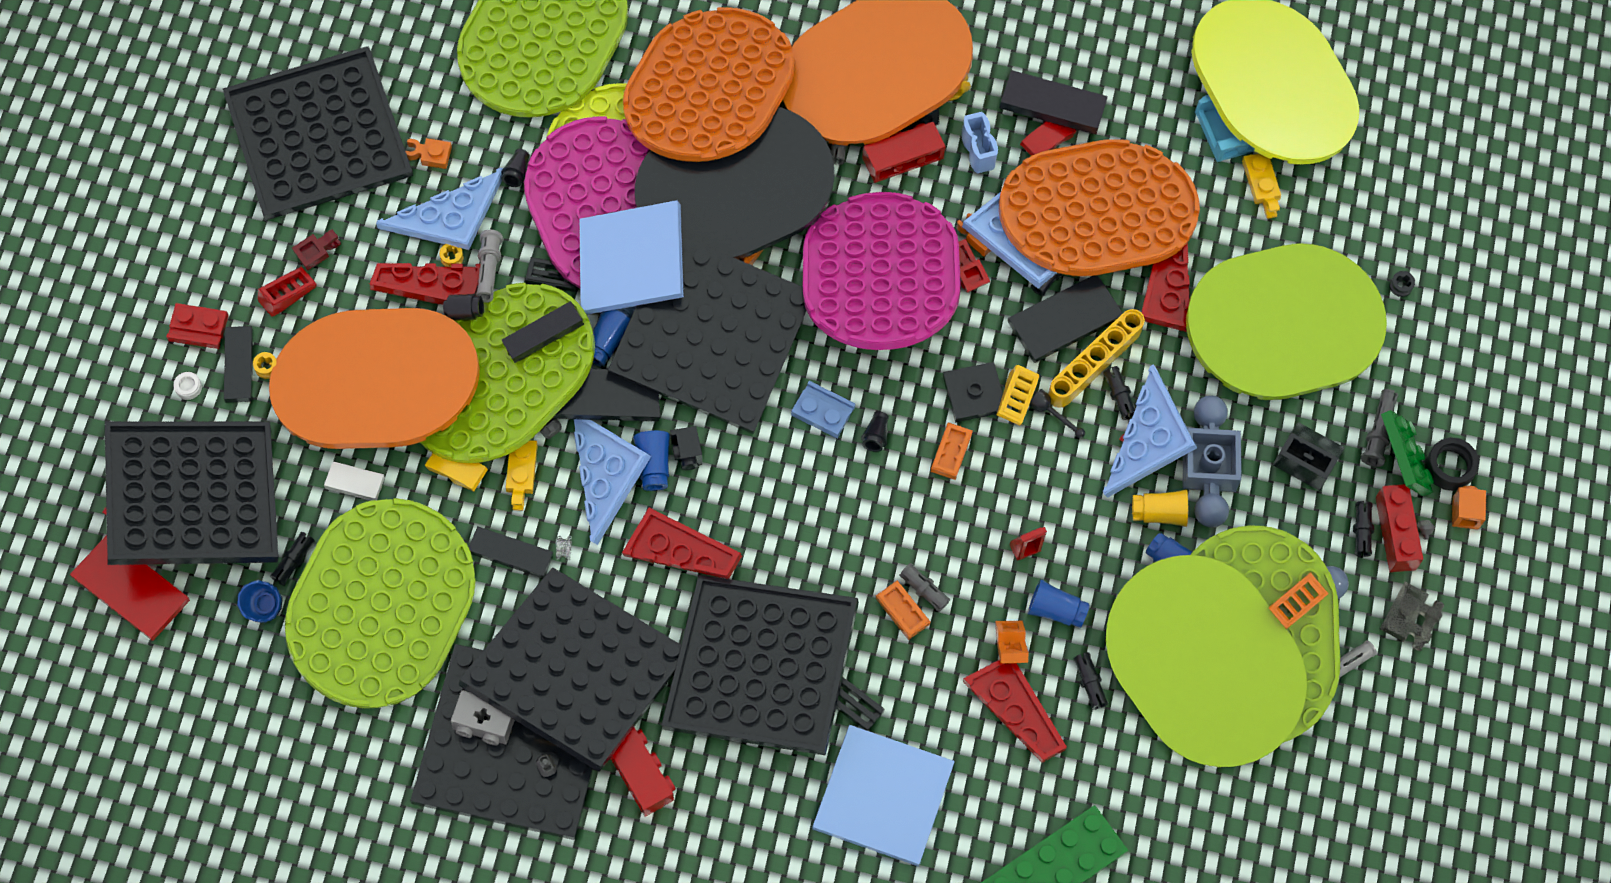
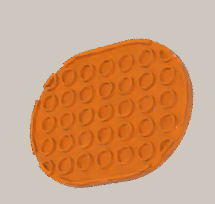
M856 0L808 29L792 45L795 63L794 75L789 89L783 98V102L787 110L806 119L831 144L847 146L848 144L864 143L865 145L888 138L945 104L961 88L962 82L971 69L973 60V43L969 26L959 10L947 0Z
M718 7L717 10L702 12V10L691 12L684 15L683 19L674 24L669 23L648 46L626 85L623 106L625 120L630 131L645 147L667 158L694 162L710 161L727 157L746 148L766 130L792 82L795 68L794 54L786 34L781 32L774 22L757 13L739 8Z
M1120 139L1099 140L1051 149L1032 155L1010 172L1003 184L999 198L1000 222L1013 246L1035 264L1050 271L1071 276L1101 275L1146 266L1168 259L1188 243L1195 231L1200 211L1195 185L1186 171L1177 162L1173 163L1163 155V152L1148 145L1140 146L1130 143L1129 140Z
M420 308L343 311L316 320L291 338L276 359L277 364L272 368L269 394L273 409L282 425L293 436L295 435L305 440L310 445L329 449L402 447L425 441L426 437L439 430L444 431L457 420V416L466 405L470 404L476 392L480 372L479 359L474 344L467 332L457 322L441 313Z

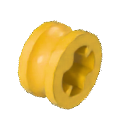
M445 244L440 249L439 255L443 266L451 267V264L463 263L462 248ZM453 251L455 259L450 260L448 252Z
M262 352L254 358L253 367L260 378L270 379L272 368L277 364V361L273 354ZM266 362L271 367L269 369L262 368L261 363Z

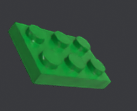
M1391 410L1382 413L1381 416L1406 487L1422 496L1433 493L1431 487L1433 478L1430 471L1424 467L1422 460L1425 459V455L1420 445H1417L1414 439L1417 433L1411 421L1408 422L1402 415L1399 416Z

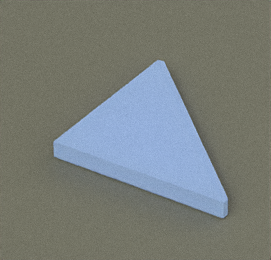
M503 168L496 169L495 173L484 178L480 176L463 183V187L451 192L447 190L430 198V201L416 206L414 204L398 211L397 215L386 220L380 219L376 222L377 228L469 250L502 182L501 171Z
M1154 364L1149 367V375L1145 385L1142 386L1136 402L1137 407L1134 415L1130 419L1123 436L1124 441L1111 468L1108 484L1104 487L1103 493L1107 498L1197 448Z
M574 419L575 443L581 464L579 466L580 476L586 497L584 501L586 516L591 531L590 541L598 545L651 456L592 420Z

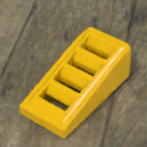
M1016 365L1008 375L997 416L1020 426L1035 391L1039 374ZM1014 386L1023 390L1024 392L1015 389ZM1012 396V397H1014V398L1020 400L1021 402L1016 401V400H1014V399H1012V398H1010V397ZM1007 405H1009V406H1011V407H1013V408H1016V409H1018L1019 411H1018V412H1015V411H1013V410L1007 408Z

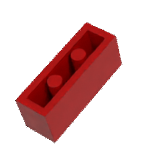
M934 122L916 125L911 130L897 132L888 138L867 144L863 147L862 159L873 182L877 183L944 159L946 146Z
M1405 484L1382 486L1375 499L1389 573L1415 571L1423 561V554L1410 488L1406 487Z
M633 728L610 759L642 814L646 817L673 802V791L676 788L668 775L663 777L659 768L662 765L655 752L649 753L645 745L648 741L642 730Z

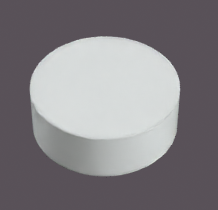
M184 372L174 380V389L180 398L191 400L200 394L202 384L196 374Z

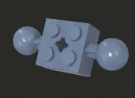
M1213 395L1202 397L1194 407V418L1203 429L1187 428L1197 448L1183 456V489L1204 490V495L1195 504L1194 512L1199 523L1210 528L1222 525L1229 515L1228 503L1220 496V491L1236 492L1241 482V431L1219 430V427L1227 419L1228 409L1221 398Z

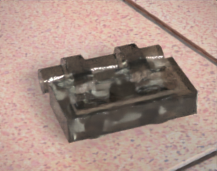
M1404 582L1380 630L1403 642L1411 634L1415 638L1412 647L1415 650L1422 651L1424 645L1428 644L1432 637L1431 631L1434 625L1440 622L1442 618L1441 612L1445 605L1440 601H1434L1432 607L1425 604L1429 594ZM1419 614L1425 617L1422 626L1415 624Z

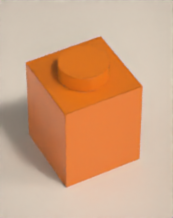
M1475 486L1459 487L1453 496L1452 526L1479 529L1486 520V490H1479Z

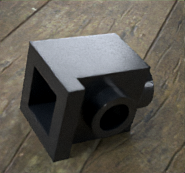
M692 426L670 430V441L674 459H680L681 469L693 470L702 465V452L697 427Z

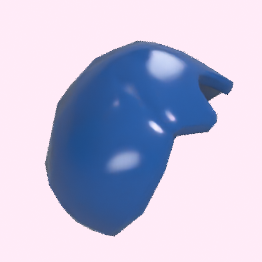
M256 580L243 586L238 594L237 606L245 618L259 623H266L276 618L281 611L282 596L274 585Z

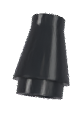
M516 149L514 155L502 169V181L506 185L519 187L524 183L530 157L526 150Z
M881 411L874 412L870 423L861 436L862 445L865 449L872 452H880L887 445L889 416Z

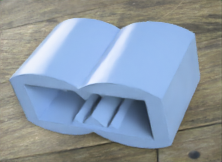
M983 112L966 115L964 117L961 137L965 148L970 152L969 162L971 167L977 174L994 170L998 146L996 140L990 134L988 118Z

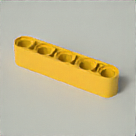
M1135 309L1125 311L1052 380L1048 392L1051 398V405L1058 408L1067 406L1139 338L1145 321L1140 311ZM1126 323H1133L1136 327L1131 328ZM1109 339H1115L1119 344H1112L1109 342ZM1091 356H1098L1102 360L1095 361L1091 358ZM1079 372L1083 374L1084 377L1078 378L1074 376L1073 373ZM1062 389L1067 394L1061 395L1058 394L1055 390Z

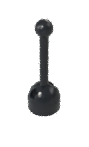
M1040 389L1032 398L1029 404L1031 408L1038 412L1048 410L1073 430L1077 438L1085 436L1083 428H1077L1050 406L1051 398L1043 389Z

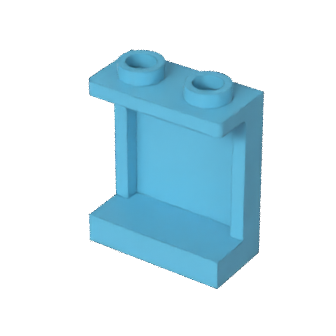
M1209 95L1202 97L1198 101L1195 113L1217 162L1255 152V148L1244 140L1240 141L1228 129Z

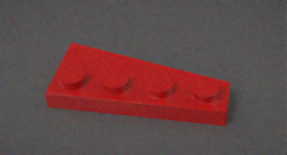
M1188 243L1175 255L1152 265L1141 311L1145 322L1187 332L1186 315L1190 299Z
M377 263L370 281V290L443 305L449 295L477 294L481 264H475V267H463V264H451V267H436V263H425V266H412L411 263Z
M651 508L647 509L622 551L624 557L725 579L731 577L742 558L740 552Z
M999 659L963 678V683L1042 763L1066 750L1067 746L1017 663H1001Z

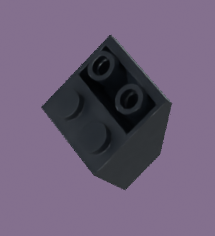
M1298 422L1278 454L1273 466L1320 491L1345 447Z

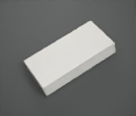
M332 462L324 487L328 490L377 501L385 477L384 474Z

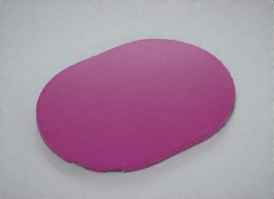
M597 116L567 123L550 133L538 149H535L528 162L524 186L529 212L551 262L565 279L580 288V219L636 208V177L641 163L650 149L635 138L625 119L617 120L608 119L607 116Z
M893 192L860 194L849 197L848 201L839 205L834 204L820 214V218L809 227L803 246V298L810 318L819 329L833 339L862 349H898L914 345L933 336L952 318L960 299L959 243L952 223L948 222L941 215V211L928 202L922 203L914 200L913 196Z

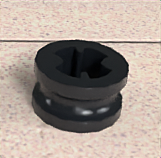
M1407 271L1397 272L1390 282L1391 292L1398 297L1408 296L1415 286L1414 276ZM1405 281L1407 284L1400 287L1398 283Z

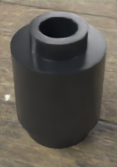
M475 294L449 295L443 303L444 315L454 321L476 320L477 317H482L484 314L483 298Z

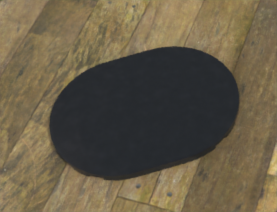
M778 107L768 127L758 139L741 151L727 157L699 162L681 161L667 158L650 150L642 161L636 177V208L678 200L681 204L682 236L740 260L802 232L817 220L819 214L828 204L832 194L834 183L833 158L825 139L812 124L798 114Z

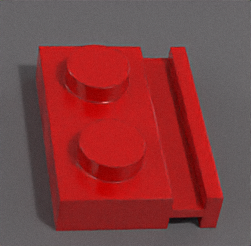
M176 303L169 325V333H167L166 338L169 342L220 349V342L223 338L229 315L224 310Z

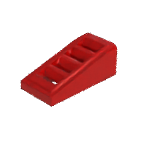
M301 266L259 288L258 302L271 317H274L317 287V283ZM298 278L304 285L300 286L295 280ZM287 285H290L294 290L291 291Z
M1040 527L1023 534L1009 543L1017 560L1041 552L1047 533L1045 527Z

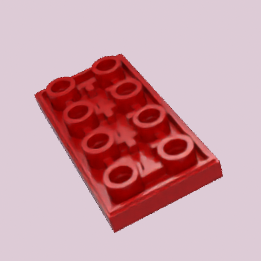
M107 535L70 573V576L151 641H154L190 601L188 596L148 565H107Z

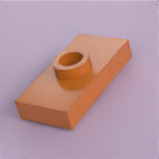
M948 422L930 472L956 480L973 430Z
M898 580L876 595L875 599L908 640L930 625V620Z

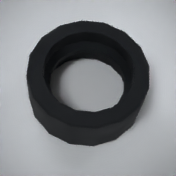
M1449 437L1441 439L1432 447L1425 460V469L1430 471L1433 483L1444 490L1455 491L1459 487L1467 486L1475 477L1479 469V457L1476 450L1468 442L1460 438ZM1444 451H1450L1460 455L1467 465L1465 474L1461 477H1452L1445 474L1437 464L1439 454Z

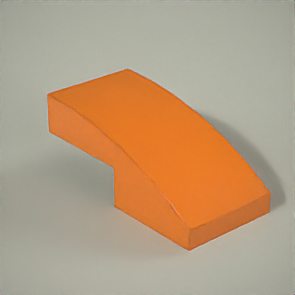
M995 621L1000 662L1028 663L1029 653L1025 642L1026 631L1023 621Z

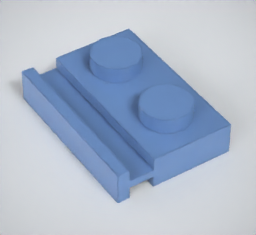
M809 381L793 407L791 416L838 439L856 404Z

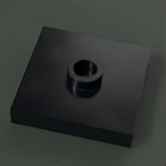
M994 362L943 372V379L955 423L997 414L1003 393Z

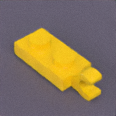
M1261 154L1244 156L1242 163L1255 204L1263 203L1267 219L1277 217L1276 211L1280 210L1278 201L1281 198V192L1270 158Z
M530 440L509 454L506 492L512 493V510L523 511L525 493L533 494L538 448L537 441Z

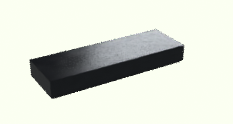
M570 301L503 338L502 342L514 363L583 326L584 323Z
M252 326L225 327L224 401L225 403L252 402L253 328Z
M477 526L468 547L472 555L542 579L545 577L554 556L552 551Z

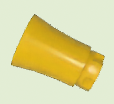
M1187 490L1167 493H1144L1143 496L1133 495V521L1187 527Z

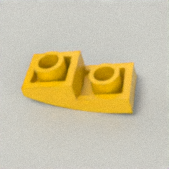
M433 453L425 464L429 471L445 476L454 484L475 491L488 470L480 463L454 462Z

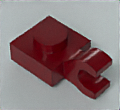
M332 229L319 239L312 234L292 247V250L308 271L329 257L326 250L337 248L341 245V242Z

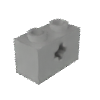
M461 690L451 724L453 730H456L458 735L468 738L475 735L481 737L488 744L498 745L499 743L507 744L515 720L472 693ZM484 716L488 717V720H484L482 724H479L478 720H482Z

